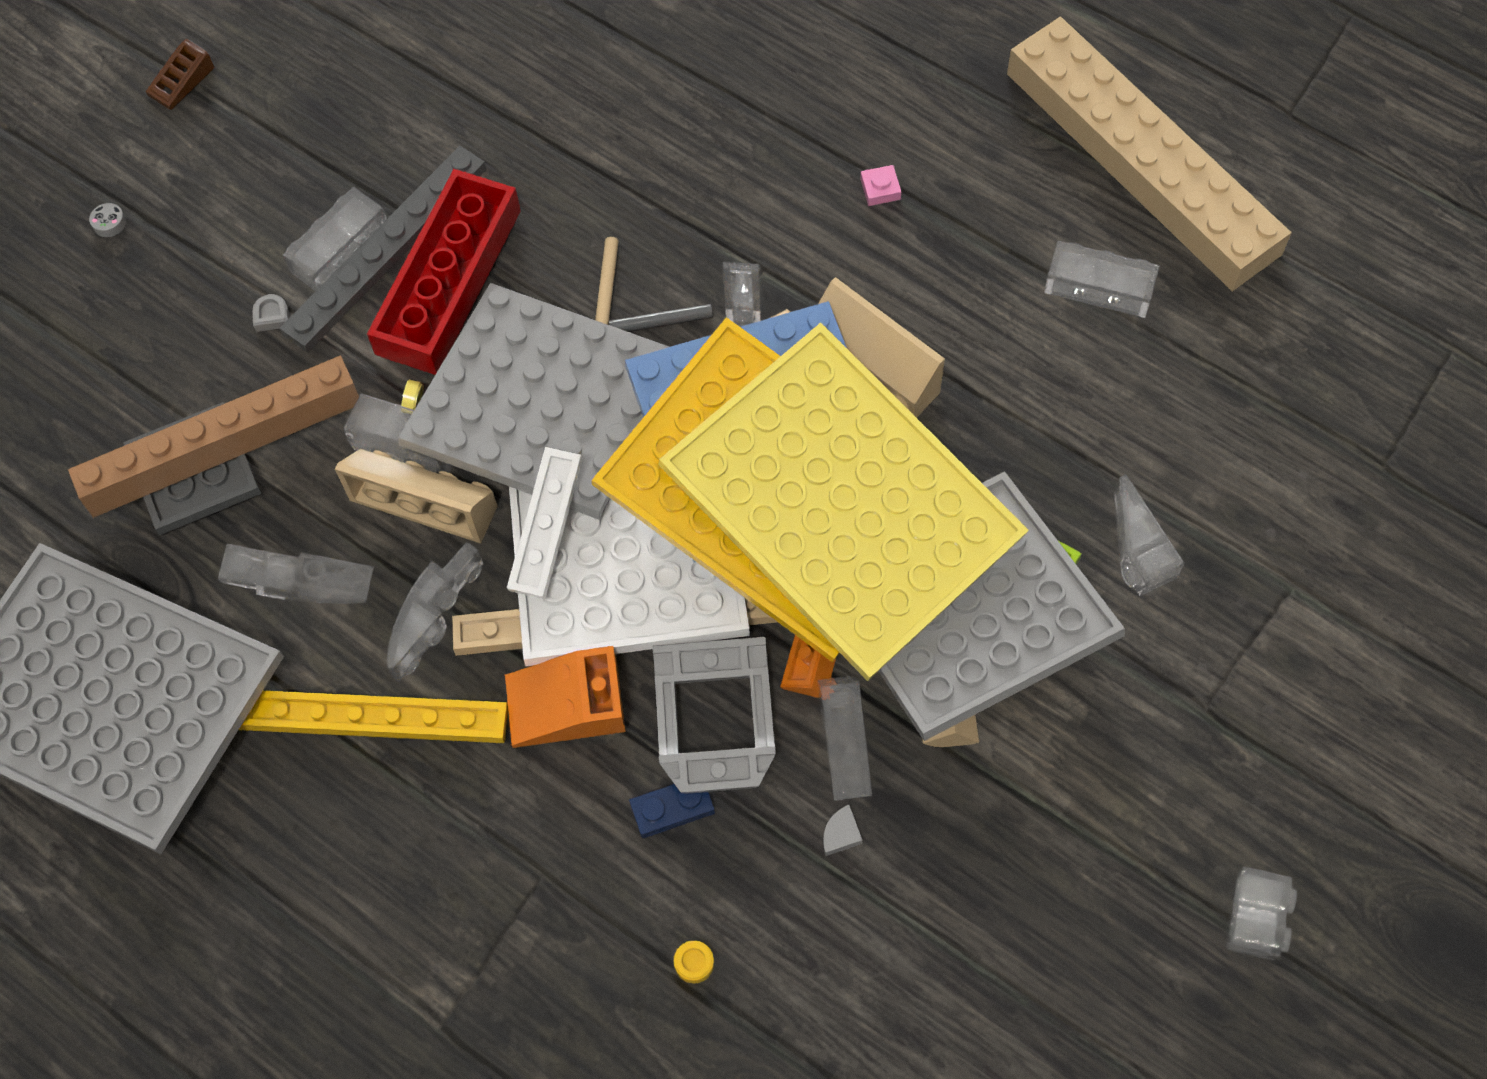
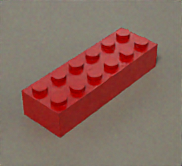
M453 169L367 332L368 339L376 356L436 375L461 331L521 212L515 187Z

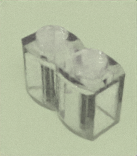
M1245 866L1238 872L1227 937V950L1273 961L1281 955V951H1288L1291 941V928L1286 927L1287 912L1293 913L1297 900V890L1291 889L1292 877Z

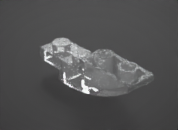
M468 542L463 545L443 569L431 561L409 591L394 624L386 665L393 678L398 682L405 675H410L416 670L420 664L421 656L430 646L434 647L441 641L447 628L441 612L449 610L456 602L458 593L467 583L474 582L479 576L483 562L478 549Z
M227 544L218 580L219 583L256 589V595L279 599L333 604L366 603L374 566L301 552L299 557Z

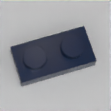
M675 784L629 799L642 839L715 814L708 792L684 794L678 790Z

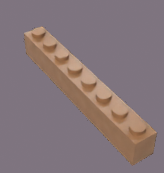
M340 355L68 469L80 501L94 518L359 406L362 403Z

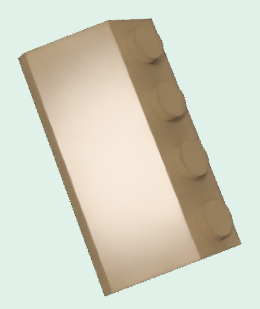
M835 277L830 282L818 304L829 301L846 348L917 418L940 394L945 358Z
M359 449L338 462L335 468L350 501L478 543L482 542L498 507L493 491L482 483L472 482L469 484L458 480L454 475L445 471L435 473L426 470L422 465L414 461H406L404 463L394 460L390 455L379 450L369 452Z

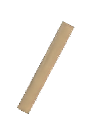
M607 237L605 239L595 318L596 321L609 325L619 243L615 237Z

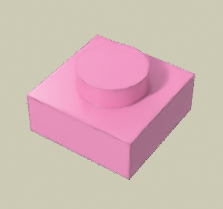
M893 165L861 171L860 180L868 206L901 200V189Z

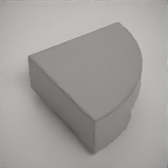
M850 805L839 809L826 825L823 838L825 856L862 844V837Z

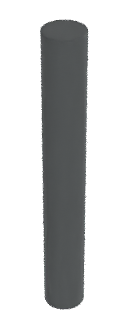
M711 304L610 320L609 325L628 332L711 318L713 313Z

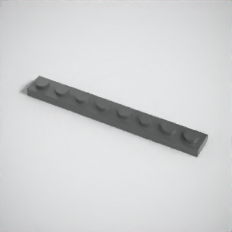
M459 146L279 328L282 335L308 353L415 243L453 169L480 177L486 170L485 161Z

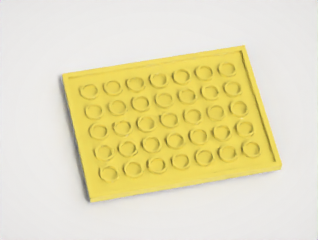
M819 323L659 459L658 463L676 484L867 681L1029 531L822 323Z

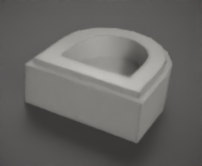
M276 294L262 296L253 305V326L256 332L279 329L290 318L285 300Z

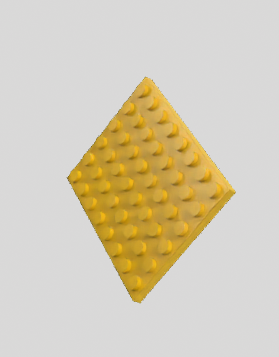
M726 317L594 476L592 485L833 662L840 652L658 465L659 459L780 357L776 352Z

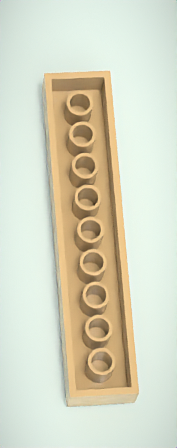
M1061 16L1011 49L1007 75L1231 291L1237 289L1283 255L1292 232Z

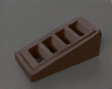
M185 39L176 48L146 90L147 95L169 110H172L215 68L210 55L206 50ZM174 78H176V79L179 80V82H178V84H177L176 82H174V81H172V80H173ZM165 87L172 90L170 95L163 91Z

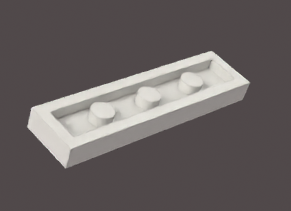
M545 447L508 581L507 589L509 591L541 599L546 598L583 460L580 454Z

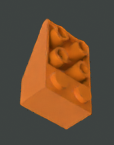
M613 646L574 651L505 675L513 748L626 732L618 666Z

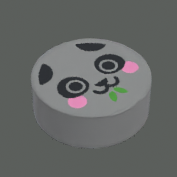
M105 203L97 206L91 212L89 222L97 235L112 237L124 229L126 218L119 206Z

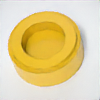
M688 941L682 944L674 955L676 973L682 980L688 983H700L706 980L714 968V958L710 948L700 941Z

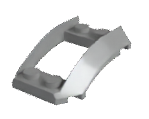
M757 637L652 646L655 671L659 764L681 793L688 794L759 787L776 754L766 638ZM750 678L755 748L679 753L675 684Z

